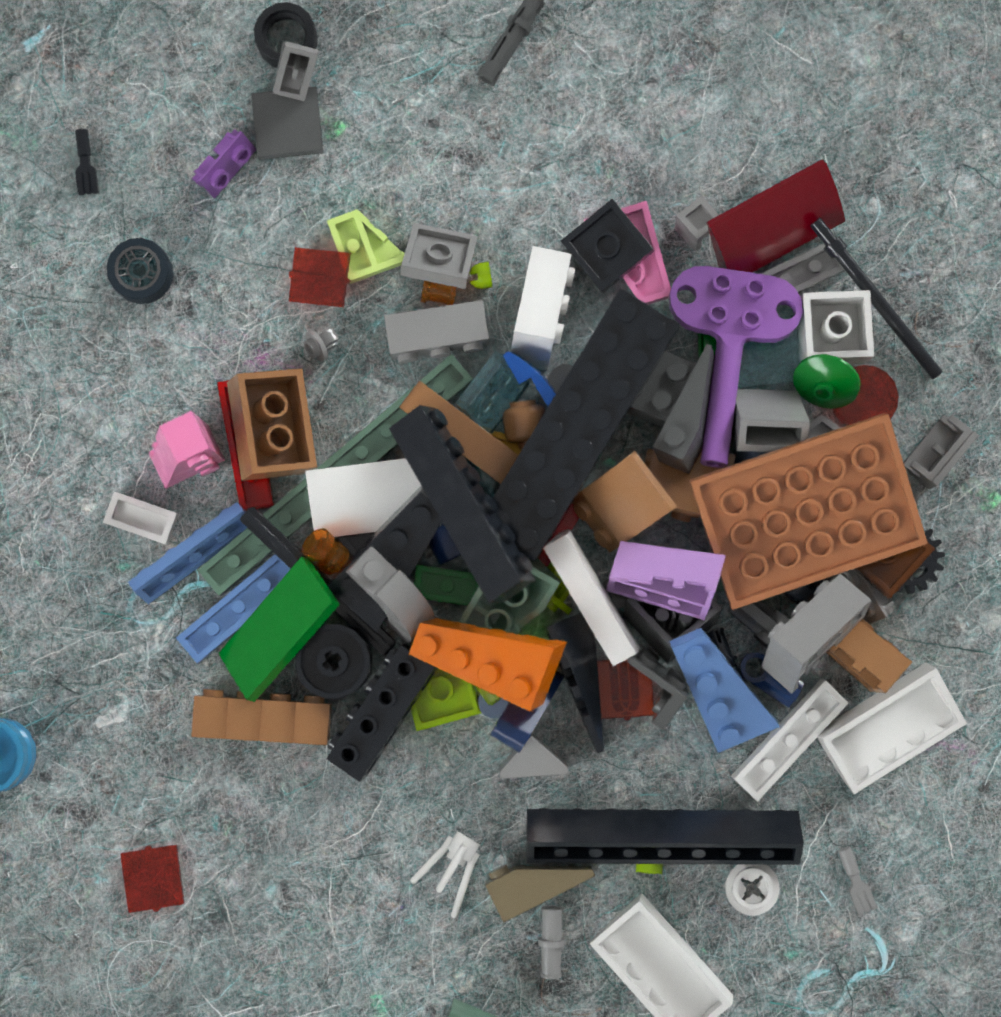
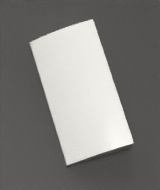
M407 459L305 471L315 539L376 532L421 486Z
M570 529L560 532L543 548L611 664L615 666L636 655L639 646Z
M924 663L898 679L887 693L878 692L834 719L817 739L850 791L856 794L960 729L967 722L937 668Z
M642 893L614 917L589 943L654 1017H718L733 1004V994Z

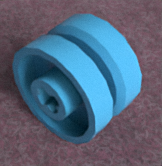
M5 717L0 718L1 793L22 784L32 773L36 761V744L29 730L18 721Z

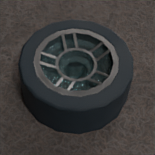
M144 238L128 239L118 244L111 252L106 265L107 277L113 289L127 301L137 304L152 303L162 298L170 289L173 280V265L168 255L155 242ZM141 265L146 268L145 274L136 276L133 272L138 271Z

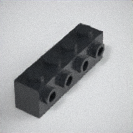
M407 644L400 645L398 649L394 646L389 651L383 661V664L387 667L380 677L374 675L364 690L368 696L362 705L358 703L354 705L346 717V720L350 722L343 733L338 731L327 746L331 752L326 759L359 782L368 776L438 669L409 655L411 647Z

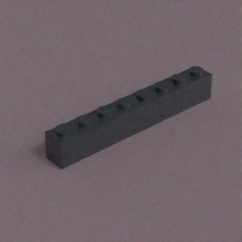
M527 809V863L800 865L804 846L799 811H756L749 809Z

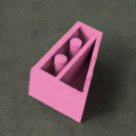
M192 411L159 426L155 436L157 442L152 444L154 450L149 452V456L165 489L198 473L201 476L208 475L220 468L218 464L225 461L209 425Z

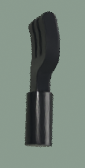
M78 129L75 130L78 157H80V165L75 171L79 196L92 193L98 194L97 172L90 163L91 151L88 130Z

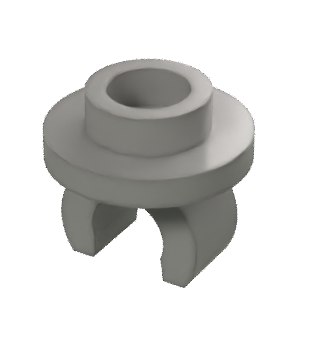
M333 328L322 332L320 335L314 330L306 332L304 347L312 359L317 358L323 362L328 359L327 350L336 346L335 342L339 340V337Z

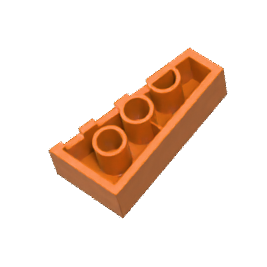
M433 618L419 624L409 655L521 708L532 711L543 705L567 642L547 640L538 636L514 634L505 630L476 627V625Z

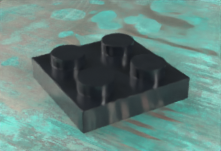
M613 199L608 201L561 240L564 247L602 293L607 291L654 252L653 247Z

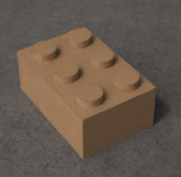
M289 369L238 373L227 382L241 480L306 474L305 471L317 468L303 370Z

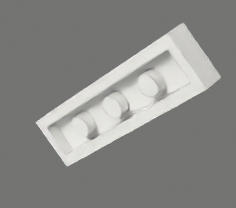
M821 678L779 723L780 727L774 729L730 777L758 802L847 706L848 702L826 680Z

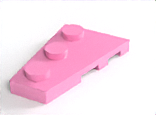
M647 201L621 208L654 249L650 256L623 277L624 281L634 296L647 305L668 299L671 286Z

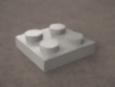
M413 223L401 264L400 275L466 289L478 236Z

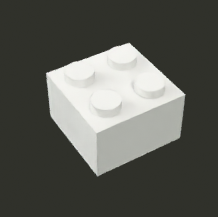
M870 290L803 293L800 296L803 309L798 324L800 362L809 356L819 354L836 356L849 364L866 363L874 357Z

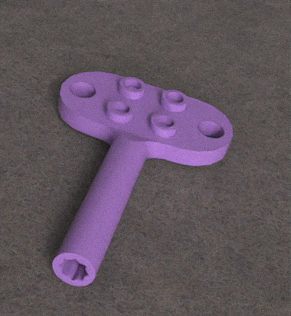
M694 266L683 271L674 280L669 294V309L674 319L682 327L696 333L710 335L717 342L700 463L708 467L725 468L728 465L743 346L747 342L777 343L788 338L800 322L803 313L802 299L796 288L789 282L775 276L711 266ZM681 290H688L693 293L695 300L690 304L681 303L677 298V293ZM780 305H787L793 310L794 316L790 319H783L778 316L776 308Z

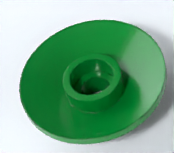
M819 354L803 359L797 365L793 375L794 386L800 396L807 402L822 408L836 409L845 407L856 399L860 391L861 383L856 370L845 360L832 355Z

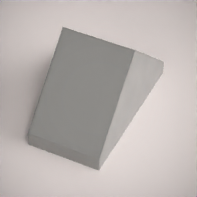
M287 41L283 42L272 93L305 101L319 50Z
M534 733L531 734L520 753L513 750L499 766L500 779L568 774L567 763Z

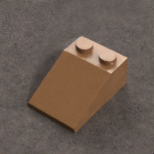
M636 451L580 491L572 503L576 515L581 520L587 522L594 532L595 540L600 546L606 548L609 553L617 549L621 541H629L677 507Z

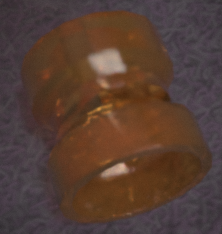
M324 528L313 531L306 538L302 546L303 554L310 561H316L318 568L327 575L335 574L341 570L349 558L348 549L342 543L335 542L334 536Z

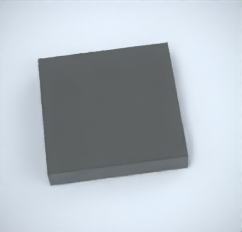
M308 87L305 101L273 94V91L251 93L257 156L259 160L324 153L316 87Z

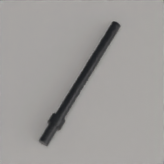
M820 217L815 220L810 227L824 243L825 247L823 249L831 259L836 258L861 291L870 290L871 303L931 379L938 377L943 372L851 257L846 250V243L840 236L836 237Z

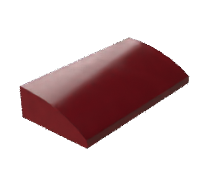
M821 159L706 223L718 267L752 273L818 237L810 225L819 217L831 230L844 223L845 216L827 163Z

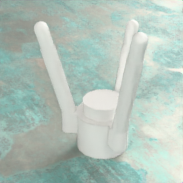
M459 831L456 832L453 838L448 835L443 845L410 879V882L415 884L449 850L446 857L452 861L436 887V892L441 893L458 864L464 867L467 862L451 912L453 919L457 918L474 865L480 856L476 852L480 844Z

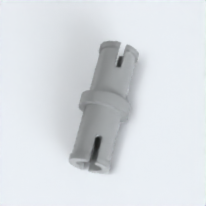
M543 906L541 908L542 936L538 938V946L541 947L540 977L559 979L562 977V948L565 947V938L562 937L563 907Z

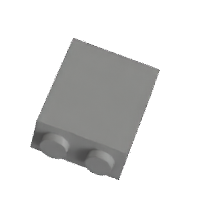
M737 390L732 428L737 451L772 452L808 439L810 421L798 391Z

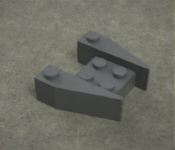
M706 344L697 363L665 351L627 413L662 428L652 447L659 462L687 474L692 470L703 446L715 359L712 346Z

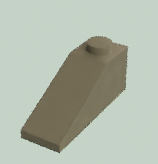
M505 864L488 873L490 879L485 881V886L504 923L594 877L595 874L590 865L513 866L508 869Z

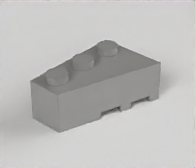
M839 574L831 582L829 580L822 582L814 592L815 597L807 603L804 600L798 604L791 614L792 618L786 624L779 622L768 635L770 641L762 668L791 694L799 687L798 682L801 675L810 667L815 670L821 664L819 658L833 645L836 647L863 619L869 608L871 599L842 574Z

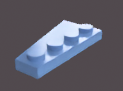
M702 628L669 641L718 753L780 727L777 719L767 710L759 697L752 692L740 674L729 664L725 656Z

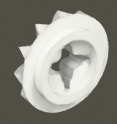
M737 865L730 869L725 881L728 901L738 912L745 915L756 916L769 911L779 896L778 878L768 865ZM743 878L750 882L758 879L757 887L763 896L760 897L758 894L750 893L744 897L746 887L741 879Z

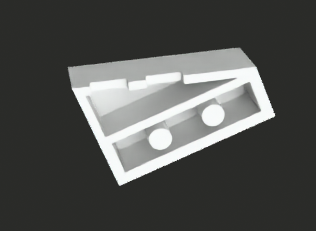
M532 246L511 351L530 362L536 369L548 371L553 343L560 344L564 324L558 323L559 314L566 316L570 297L563 295L565 286L572 287L575 268L569 267L570 253Z

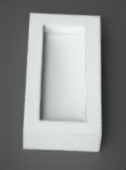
M114 491L103 523L168 545L179 514Z

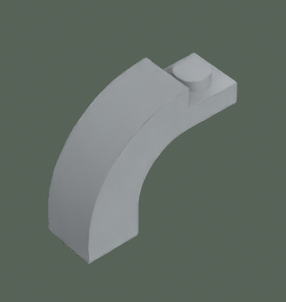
M372 546L368 547L347 569L346 573L383 609L387 615L384 622L405 643H411L414 640L421 622L434 618V612L430 604L416 586L400 570H396Z

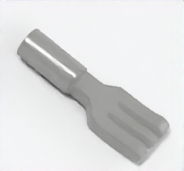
M851 846L839 849L838 852L844 869L852 883L849 888V894L857 914L861 915L864 912L867 913L870 910L877 909L878 907L869 885L860 878V870Z

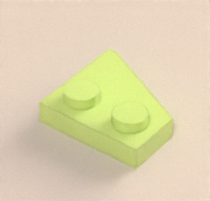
M358 209L326 220L350 284L401 266L405 253L400 251L381 230L374 227L369 222V219Z

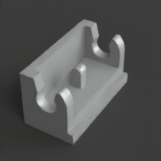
M943 415L903 462L905 470L928 489L936 487L979 434L972 431L955 416L951 415L948 418Z

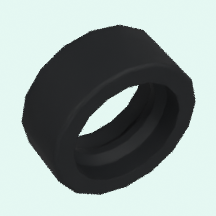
M289 2L276 3L266 8L257 18L254 27L255 43L262 58L275 68L278 67L280 53L271 49L267 42V33L273 24L288 19L297 21L305 31V40L302 46L316 49L318 45L316 27L310 14L301 6Z

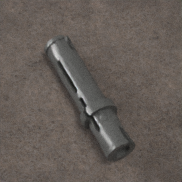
M523 0L515 14L510 15L505 31L476 74L479 76V79L488 85H495L524 36H528L531 32V25L545 5L544 0Z

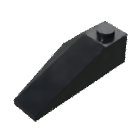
M579 613L544 629L549 640L567 642L559 665L595 752L598 754L604 751L596 642L593 638L595 636L582 613Z

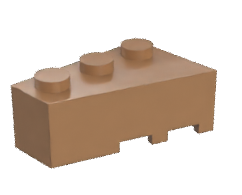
M862 619L836 647L833 645L826 654L870 692L887 693L910 666L912 661L903 655L892 643L873 631L874 628Z

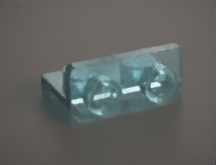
M495 351L455 404L463 414L492 434L502 422L504 410L510 408L509 403L517 402L530 383L526 380L519 384L503 355Z

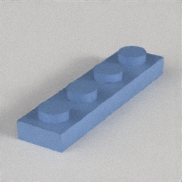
M238 502L222 510L216 518L195 530L190 537L176 547L169 549L163 557L152 565L142 569L137 576L128 582L132 590L147 604H150L215 556L242 533L247 527L241 522L240 518L246 511Z
M276 554L273 555L178 635L176 639L197 664L201 663L239 630L288 573L290 568Z

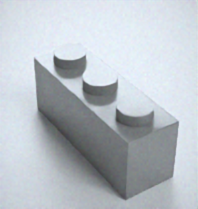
M483 300L384 315L390 356L392 360L398 359L399 363L415 362L418 360V356L431 354V358H443L450 356V351L463 349L464 353H475L484 350L483 346L489 345Z

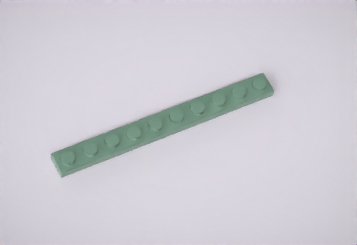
M451 354L420 381L449 402L473 382V378ZM414 386L317 469L379 462L398 446L389 428L407 415L399 406ZM306 478L263 514L288 539L312 519ZM246 528L197 571L219 596H222L268 557L272 551Z

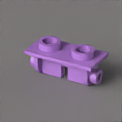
M235 129L231 133L227 132L225 137L213 149L219 155L218 158L215 160L208 155L201 165L194 170L195 175L192 180L200 187H204L213 198H216L257 149L243 132H238Z

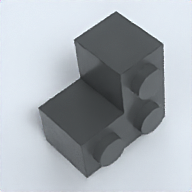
M629 598L625 604L623 617L667 663H670L676 656L669 641L699 628H702L706 633L717 624L723 608L713 599L706 619L701 620Z

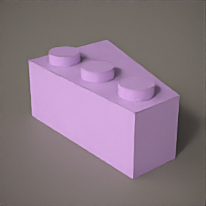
M621 541L606 591L705 620L717 588L726 555Z

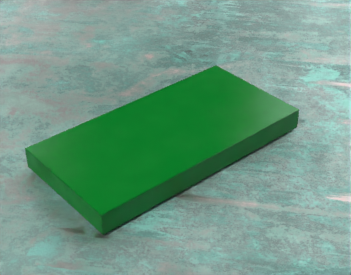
M300 557L218 653L248 701L255 702L340 605L311 561L307 558Z

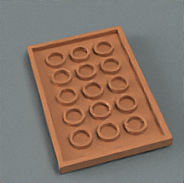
M887 413L689 480L712 553L726 555L720 578L732 610L928 544L891 420Z

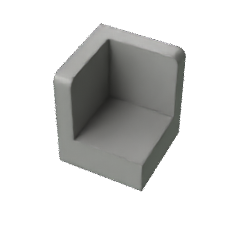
M701 195L676 215L675 230L696 252L701 248L702 240L709 235L706 222L719 216V214Z

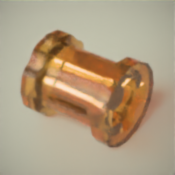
M424 281L421 303L433 301L453 305L458 287Z

